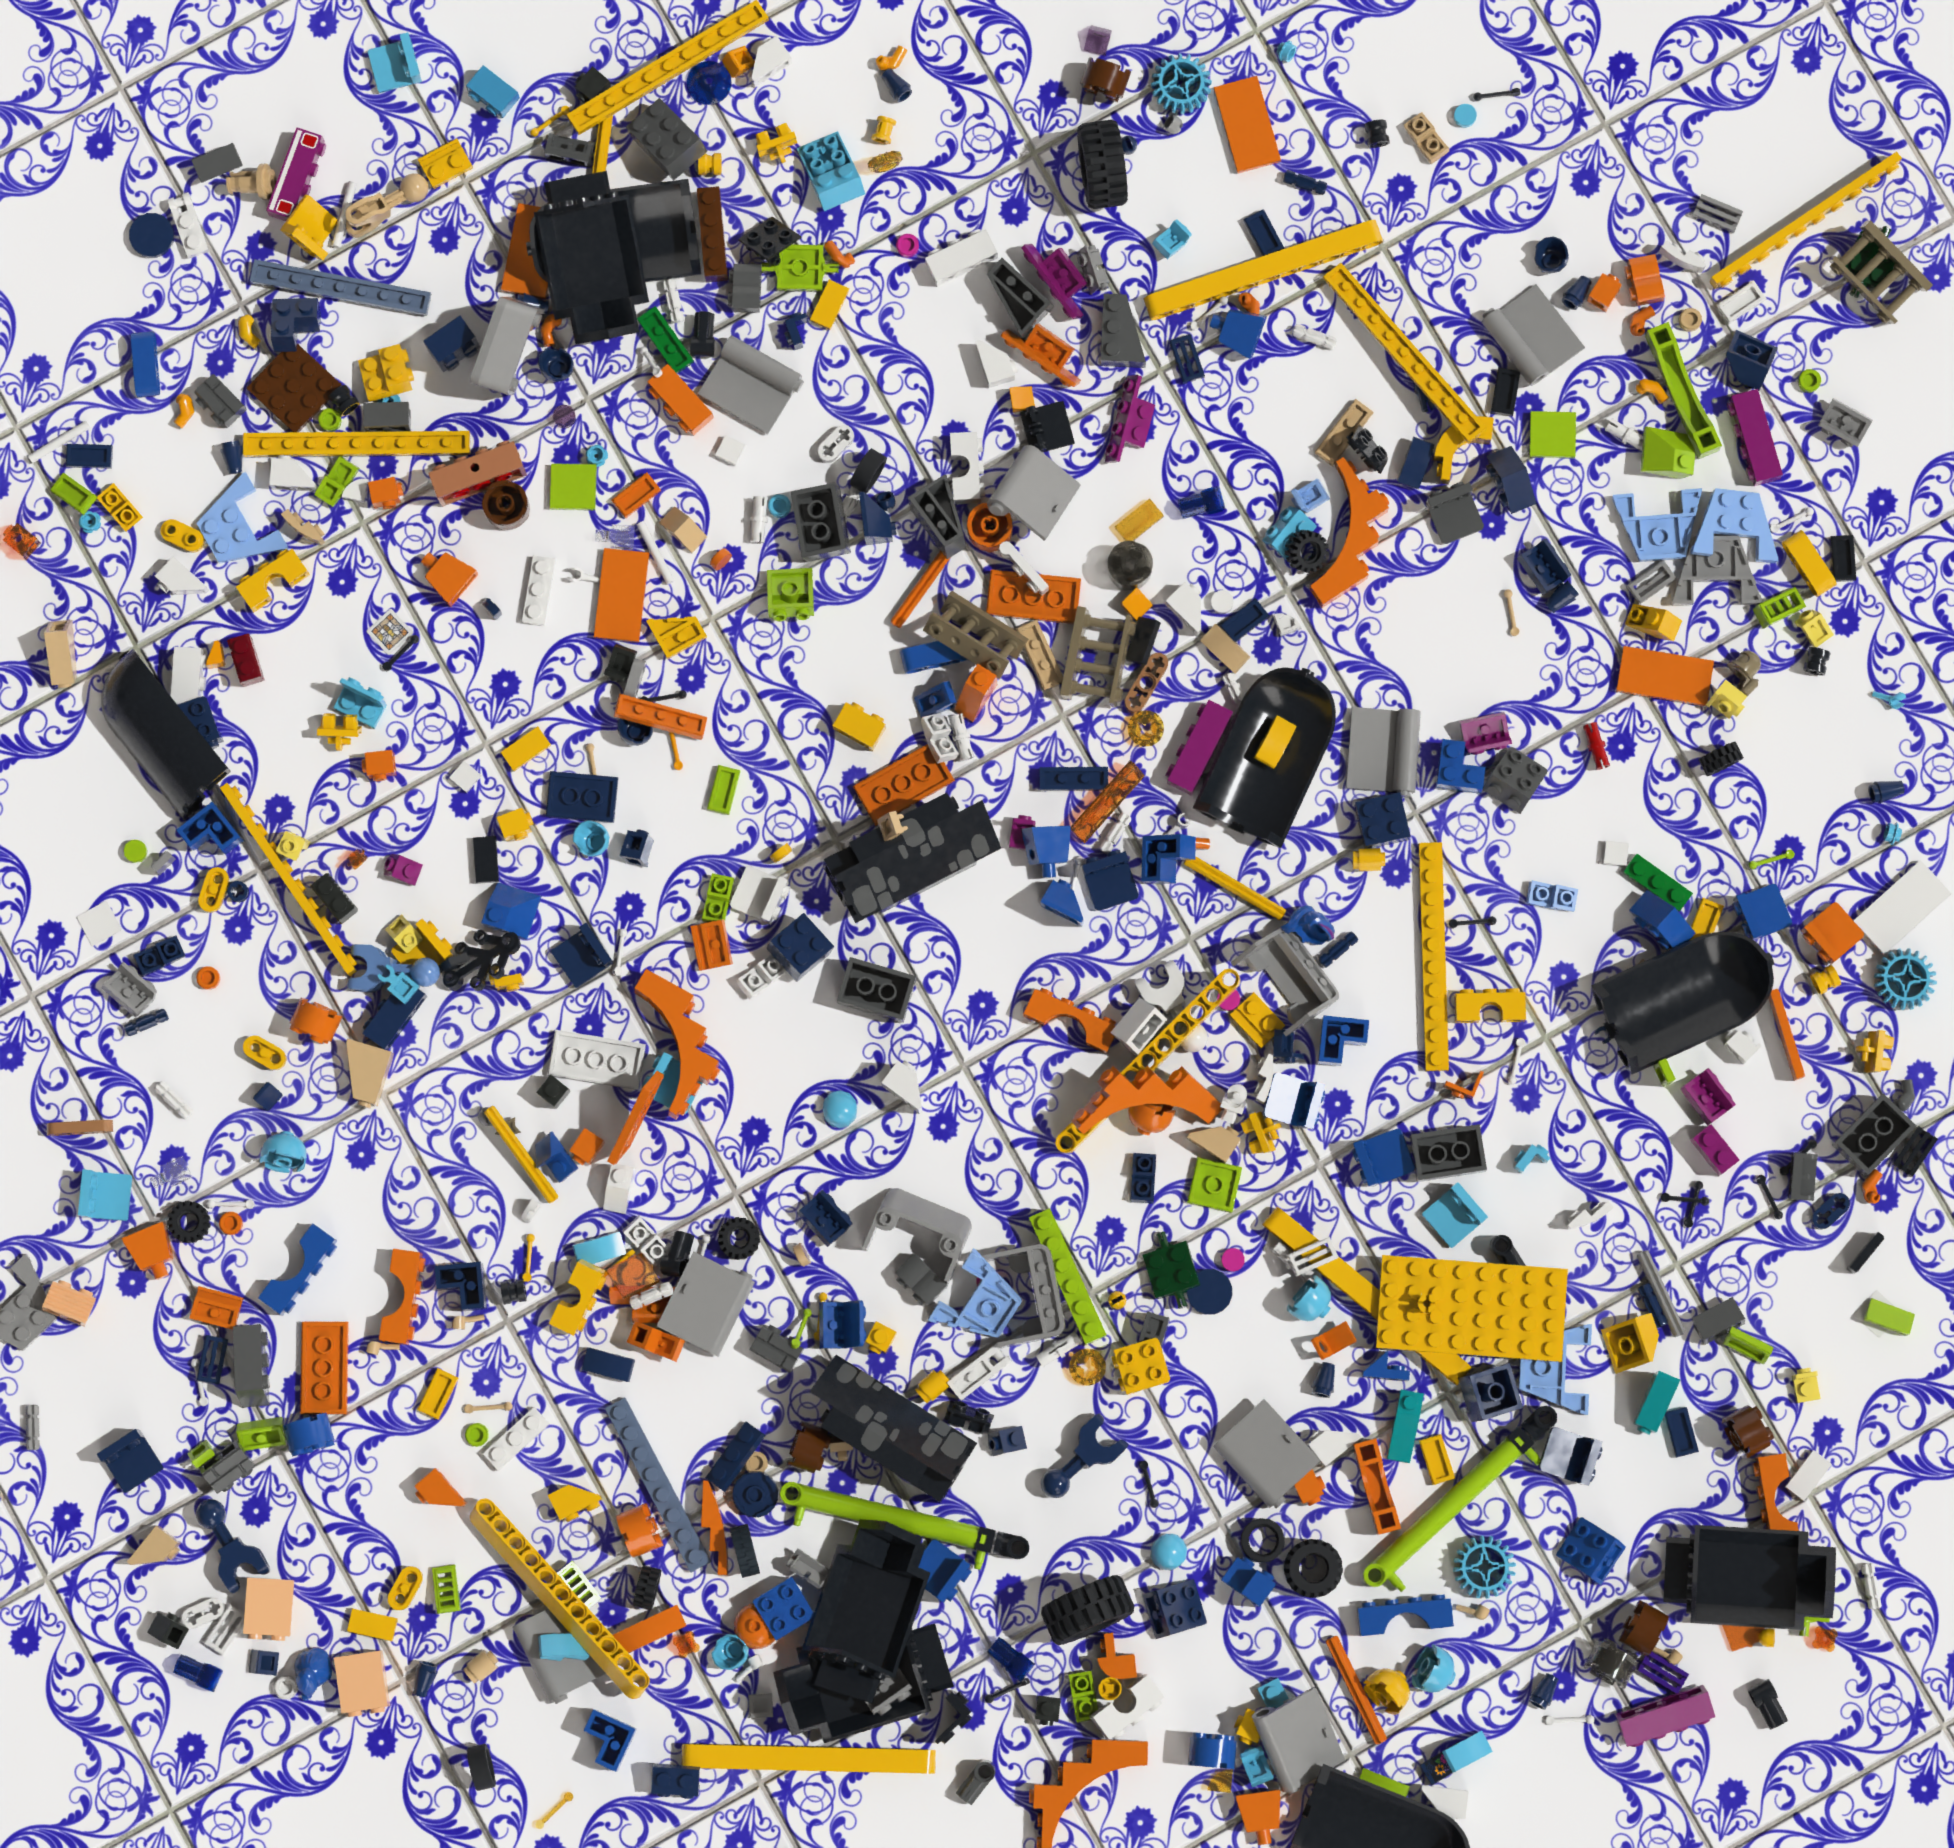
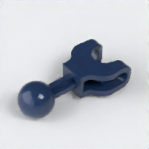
M1100 1413L1096 1414L1080 1429L1078 1435L1079 1444L1073 1451L1075 1456L1061 1469H1050L1042 1476L1041 1488L1048 1497H1063L1070 1489V1479L1084 1466L1089 1469L1094 1464H1111L1128 1447L1129 1444L1125 1440H1119L1110 1447H1105L1098 1443L1096 1431L1104 1422V1417Z
M207 1499L197 1507L196 1518L201 1526L212 1529L222 1548L218 1550L221 1556L218 1575L229 1592L235 1594L240 1589L236 1572L242 1563L251 1564L262 1575L270 1572V1566L259 1548L244 1544L240 1538L234 1540L224 1523L226 1511L223 1504L215 1499Z

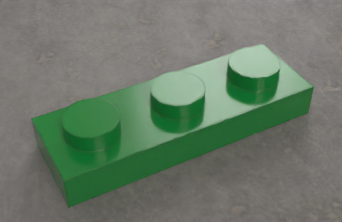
M656 306L637 318V321L663 358L677 374L694 363L693 358Z
M1639 854L1634 856L1623 872L1643 888L1674 906L1678 912L1681 911L1693 894Z

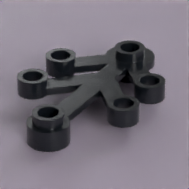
M484 930L476 931L473 938L479 945H485L486 943L496 945L490 950L469 947L465 942L457 943L454 949L456 954L459 955L467 952L469 957H475L476 959L458 971L446 972L443 976L444 985L451 991H457L463 985V978L478 968L480 969L477 976L472 977L470 980V986L475 991L484 989L488 972L495 979L502 978L509 955L515 954L520 949L519 936L514 932L505 933L500 937L488 935ZM499 955L497 963L492 964L493 959Z

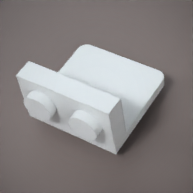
M747 866L732 897L730 906L735 910L771 925L773 919L777 920L780 914L781 907L779 905L782 898L786 899L791 889L788 886L789 881L781 876L777 878L752 866Z

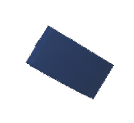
M1413 436L1397 482L1419 490L1435 444Z
M173 936L156 943L155 946L134 954L133 958L141 976L144 977L184 958L186 955L177 936Z
M1133 1153L1130 1202L1154 1203L1156 1154Z
M587 1347L582 1370L630 1382L635 1359Z

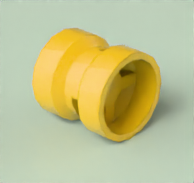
M705 153L699 158L698 175H706L707 173L721 175V153H714L712 156Z
M1832 965L1825 967L1821 973L1815 972L1810 975L1811 981L1819 995L1826 993L1828 987L1836 988L1841 985L1840 978Z
M1107 1677L1101 1680L1098 1690L1102 1698L1115 1700L1121 1694L1122 1687L1116 1678Z

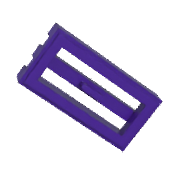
M1653 1652L1643 1658L1637 1669L1640 1673L1674 1693L1680 1692L1681 1687L1689 1676L1687 1672ZM1649 1658L1655 1659L1682 1675L1681 1679L1648 1661ZM1645 1665L1676 1682L1677 1686L1670 1685L1643 1668Z

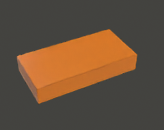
M646 472L614 497L612 502L622 515L628 518L660 493L661 489Z

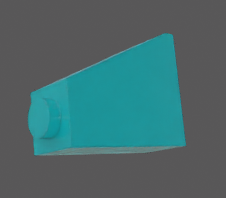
M1661 1371L1653 1374L1633 1423L1638 1426V1431L1647 1435L1658 1431L1680 1379Z

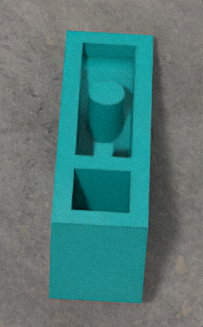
M1402 1389L1399 1391L1387 1459L1410 1463L1422 1408L1423 1393Z

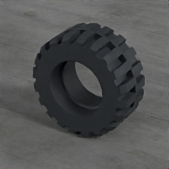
M1112 119L1082 123L1077 129L1082 182L1088 207L1101 209L1122 206L1128 201V186L1118 123Z
M1112 1575L1086 1584L1052 1600L1042 1607L1041 1615L1052 1641L1057 1645H1064L1094 1634L1127 1618L1134 1613L1135 1606L1123 1578L1118 1575Z

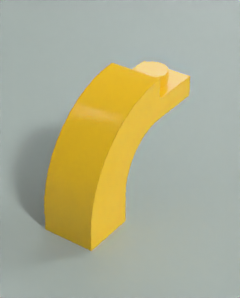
M1477 416L1487 427V430L1471 443L1490 445L1494 418ZM1453 426L1449 427L1442 435L1434 453L1433 460L1442 461V463L1437 464L1436 476L1440 477L1439 484L1449 485L1453 455L1458 448L1468 444Z

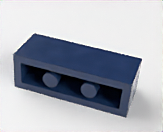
M418 989L410 1000L404 1004L391 993L387 1000L383 999L376 1008L378 1013L375 1017H370L366 1021L362 1034L388 1051L428 996Z

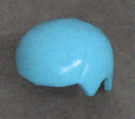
M587 820L581 822L574 830L573 842L584 855L590 857L599 856L609 846V833L598 822Z
M845 1091L831 1092L823 1102V1116L825 1120L836 1128L848 1127L857 1117L856 1100L850 1093Z
M1164 1534L1151 1546L1150 1557L1154 1565L1161 1570L1171 1571L1176 1569L1184 1562L1187 1556V1546L1184 1540L1176 1534Z
M726 1634L716 1641L711 1656L715 1665L719 1668L734 1670L745 1663L749 1648L736 1634Z

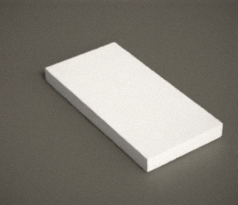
M1920 860L1862 912L1854 922L1871 943L1885 955L1952 893Z
M555 1030L547 1075L550 1076L551 1074L555 1077L639 1090L646 1044Z

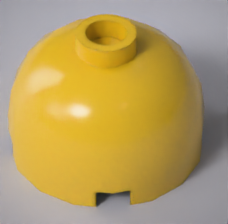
M1388 1668L1376 1670L1363 1683L1366 1684L1363 1687L1364 1691L1372 1702L1378 1707L1382 1703L1387 1707L1385 1712L1389 1714H1399L1407 1704L1410 1696L1407 1678L1399 1670L1394 1671Z

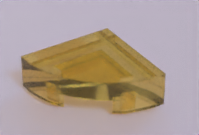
M1233 1769L1220 1771L1213 1776L1207 1790L1231 1793Z

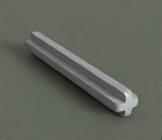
M1645 1250L1637 1255L1639 1263L1660 1304L1662 1313L1666 1317L1673 1336H1681L1685 1333V1329L1649 1251Z

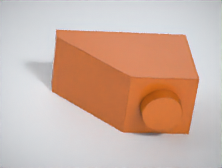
M437 1468L433 1469L414 1486L418 1490L415 1494L423 1504L427 1501L432 1505L459 1507L467 1505L466 1501Z

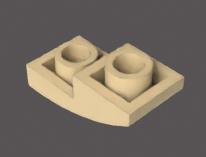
M1422 112L1404 124V128L1430 164H1433L1449 152V147L1436 133L1435 127Z
M287 509L281 513L286 522L300 535L320 545L325 543L322 538L325 534L317 523L313 526L308 521L301 526L304 521L297 512L292 514Z
M1214 624L1200 640L1235 674L1250 659L1248 653L1217 624Z

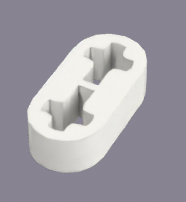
M841 425L820 444L818 455L821 461L825 463L834 462L853 443L854 432L852 428L847 425ZM841 431L843 433L849 432V440L846 441L845 439H843L839 443H837V441L840 439L839 433ZM833 445H835V447L832 450L833 456H823V449L825 447L827 449H830Z
M218 1598L203 1601L184 1611L182 1623L187 1628H199L220 1618L225 1612V1604ZM212 1602L215 1605H220L217 1615L214 1612L205 1613V1610L211 1608L210 1603ZM190 1612L202 1614L201 1617L196 1619L195 1625L193 1622L187 1621L190 1617Z

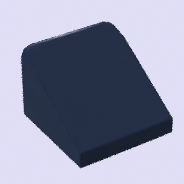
M266 1082L254 1095L253 1099L265 1110L269 1111L281 1099L283 1094L270 1082Z
M252 1649L249 1673L277 1676L279 1652Z

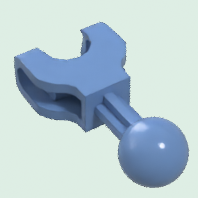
M354 944L351 946V954L358 958H364L367 962V970L364 975L348 979L347 988L353 991L375 993L380 990L386 983L380 981L377 975L381 974L385 978L390 975V971L385 967L386 965H390L394 969L397 977L403 972L409 978H412L417 985L422 987L432 986L439 979L440 968L431 958H420L413 965L397 964V960L387 957L381 949L373 945Z

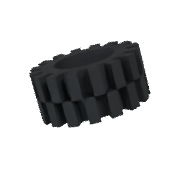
M1300 530V532L1296 531L1293 533L1295 537L1290 536L1288 540L1291 543H1286L1285 547L1289 548V550L1285 551V555L1289 556L1286 558L1287 562L1290 563L1289 565L1306 573H1310V571L1316 572V568L1321 569L1323 567L1321 562H1327L1324 556H1329V552L1325 550L1329 548V545L1324 543L1327 540L1321 537L1322 535L1310 530ZM1306 543H1311L1313 546L1312 555L1309 559L1304 560L1301 557L1302 547Z
M1735 741L1706 754L1699 759V762L1706 776H1711L1738 763L1744 757Z
M194 1201L180 1202L168 1214L169 1220H167V1225H169V1232L172 1233L174 1238L184 1243H196L198 1240H202L203 1236L208 1234V1228L211 1227V1218L208 1215V1211ZM187 1213L194 1214L198 1220L196 1228L191 1231H185L180 1224L181 1218Z
M735 1217L734 1219L727 1220L721 1226L722 1228L718 1233V1242L721 1250L728 1257L735 1260L747 1259L758 1249L760 1234L757 1227L746 1218ZM735 1230H743L747 1233L748 1241L745 1246L735 1247L731 1244L730 1236Z
M642 1566L635 1590L633 1606L652 1610L660 1583L661 1569Z

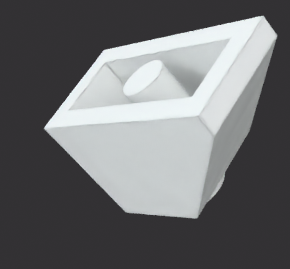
M777 35L773 38L768 37L764 39L757 49L752 73L754 87L759 86L792 64V57Z
M981 340L975 341L988 387L992 388L1014 381V373H1018L1014 359L1010 360L1007 353Z
M286 455L271 458L269 485L272 490L316 492L318 489L317 485L294 459Z
M174 556L155 575L159 581L157 585L165 593L171 591L174 595L207 594L209 591L207 586Z
M1184 582L1165 601V605L1198 636L1201 633L1200 591L1193 584L1188 585Z
M611 1164L603 1210L626 1215L636 1173L634 1167Z
M1318 1430L1308 1438L1311 1443L1307 1446L1321 1460L1322 1465L1326 1467L1362 1437L1357 1433L1330 1430L1321 1433Z
M1421 1785L1420 1790L1435 1809L1445 1813L1457 1823H1460V1819H1466L1469 1791Z

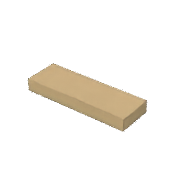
M1355 399L1316 449L1315 454L1333 467L1349 446L1346 436L1352 431L1355 432L1359 424L1363 428L1374 412Z
M1037 619L1016 628L1017 632L1028 638L1024 648L1043 690L1046 691L1062 684L1063 675Z

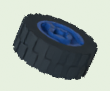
M748 1524L729 1528L742 1578L760 1574Z

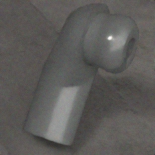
M1912 1079L1901 1081L1903 1094L1899 1099L1893 1101L1903 1112L1908 1110L1915 1100Z

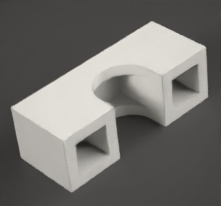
M977 432L950 433L951 460H963L970 467L965 476L952 478L954 504L981 503V496H985L984 483H980L979 474H984L983 460L979 461L978 452H983L982 438H978Z
M1143 1674L1126 1687L1132 1697V1705L1127 1711L1119 1712L1112 1703L1107 1702L1089 1716L1105 1739H1118L1125 1733L1124 1728L1129 1724L1132 1726L1136 1725L1144 1718L1142 1714L1148 1710L1152 1712L1162 1704L1160 1700L1164 1698V1695L1148 1674Z

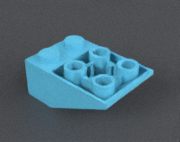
M838 131L797 148L824 211L865 195L861 178Z

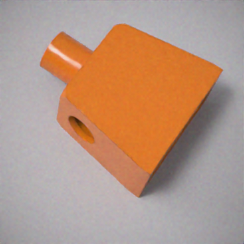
M429 552L421 561L429 569L425 575L426 580L450 607L479 575L476 569L446 552L439 559Z
M159 1222L121 1238L141 1271L152 1269L156 1280L169 1275L164 1263L174 1258L166 1223Z
M1280 1790L1235 1795L1246 1832H1256L1258 1845L1271 1844L1270 1829H1277L1280 1826Z

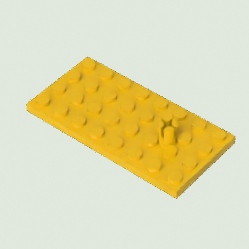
M1382 1255L1376 1348L1562 1362L1568 1269Z

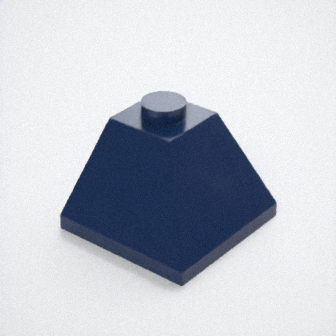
M1736 330L1726 356L1738 382L1748 388L1758 389L1759 391L1778 348Z
M859 492L866 545L893 542L892 536L897 535L895 522H891L890 515L865 492Z

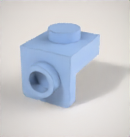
M1315 479L1299 490L1295 488L1291 490L1294 496L1291 498L1296 508L1306 513L1330 499L1319 479Z

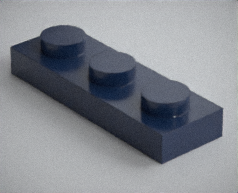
M1040 767V791H1108V767Z
M745 1421L705 1478L726 1492L766 1435Z

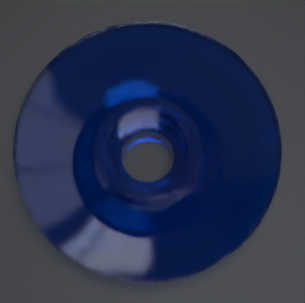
M704 61L698 63L688 74V92L700 104H718L728 96L731 90V76L728 70L718 62ZM708 77L713 79L710 84L704 82Z

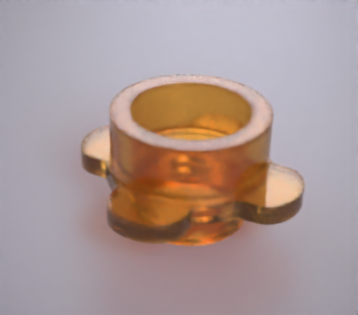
M356 849L347 857L349 860L347 863L348 867L351 866L356 870L366 861L368 857L364 854V849L360 851Z
M1822 1626L1816 1627V1636L1812 1646L1815 1649L1823 1648L1828 1652H1832L1835 1649L1834 1643L1835 1638L1838 1636L1835 1629L1826 1630Z
M687 1631L685 1635L681 1637L676 1636L673 1639V1644L677 1646L678 1655L681 1658H686L692 1652L697 1653L700 1649L699 1644L694 1640V1633L692 1631ZM685 1642L689 1644L687 1647L684 1646Z

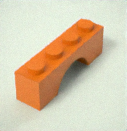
M1047 989L1034 990L1023 1013L1024 1017L1042 1025H1046L1050 1020L1057 1017L1073 1018L1081 1024L1085 1031L1086 1045L1105 1054L1108 1053L1115 1038L1111 1031L1115 1028L1116 1021L1105 1016L1103 1019L1094 1016V1011L1086 1007L1080 1010L1073 1006L1074 1002L1064 997L1061 1000L1052 997L1054 993Z
M393 1249L390 1272L396 1275L402 1282L404 1299L396 1312L382 1317L379 1340L382 1342L409 1345V1340L413 1341L415 1327H412L413 1317L417 1318L419 1304H415L416 1295L421 1294L422 1281H419L420 1272H424L426 1258H422L423 1254L420 1252Z
M1377 1439L1352 1445L1377 1535L1401 1529L1397 1511L1388 1487Z
M1786 1453L1755 1458L1756 1463H1752L1754 1476L1759 1478L1760 1486H1756L1758 1500L1763 1502L1764 1509H1760L1762 1523H1766L1767 1529L1799 1531L1797 1522L1784 1518L1775 1505L1776 1489L1784 1479L1789 1477Z

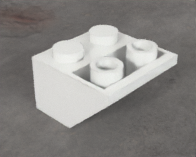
M1139 997L1111 1031V1034L1137 1057L1167 1024L1168 1019L1154 1006Z

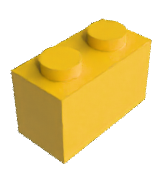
M846 702L832 725L833 729L873 751L886 729V724L883 723L884 719L874 713L871 716L863 712L864 708L857 703L852 702L850 705Z

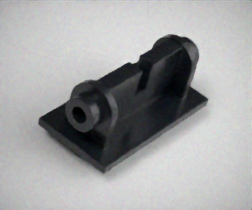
M950 1401L944 1419L948 1420V1423L962 1428L966 1420L970 1421L968 1430L980 1434H988L994 1415L983 1408L975 1409L969 1407L962 1401Z

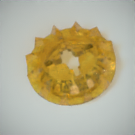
M898 151L879 154L867 163L868 169L875 173L889 171L897 167L903 160L901 152Z
M1144 710L1137 712L1131 717L1128 723V735L1135 744L1142 747L1153 746L1161 740L1164 733V724L1159 715L1152 711ZM1152 721L1150 730L1154 735L1146 732L1140 736L1142 728L1138 723L1146 726Z
M1093 1349L1079 1350L1072 1356L1069 1363V1372L1072 1378L1077 1383L1085 1386L1098 1383L1106 1371V1363L1103 1356ZM1090 1357L1091 1366L1098 1370L1089 1371L1086 1377H1083L1084 1369L1077 1364H1086Z

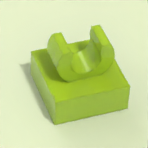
M204 1440L187 1453L196 1468L215 1455L212 1446L207 1440Z

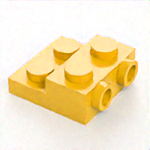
M400 344L379 349V355L358 360L369 402L413 390L410 382L414 381L412 369L406 366V363L410 362L407 350H402Z

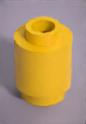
M1361 848L1358 851H1352L1353 869H1359V871H1381V866H1385V852H1381L1380 848Z
M932 1370L918 1383L915 1391L926 1403L931 1400L934 1401L949 1387L947 1384L949 1379L941 1370L938 1372Z

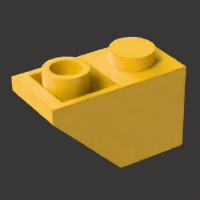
M1633 604L1625 625L1655 638L1674 641L1682 620L1665 609Z
M567 1485L548 1495L559 1520L565 1519L566 1522L578 1518V1512L587 1509L589 1512L600 1506L599 1502L603 1500L601 1495L571 1485Z

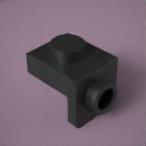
M615 644L604 675L609 676V679L612 681L625 682L629 677L637 651Z

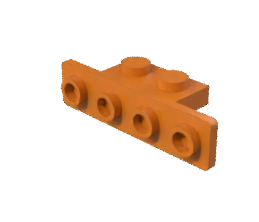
M1039 323L1035 325L1026 341L1009 329L1003 331L1000 335L1005 339L1004 342L1008 346L1018 348L1023 352L1022 354L1030 361L1035 360L1041 364V368L1045 372L1058 376L1062 384L1068 387H1075L1081 382V379L1064 368L1075 348Z
M610 1287V1304H630V1297L637 1294L640 1296L642 1292L654 1287ZM672 1295L668 1297L662 1296L661 1300L646 1306L643 1304V1307L637 1310L632 1308V1323L635 1321L640 1323H658Z

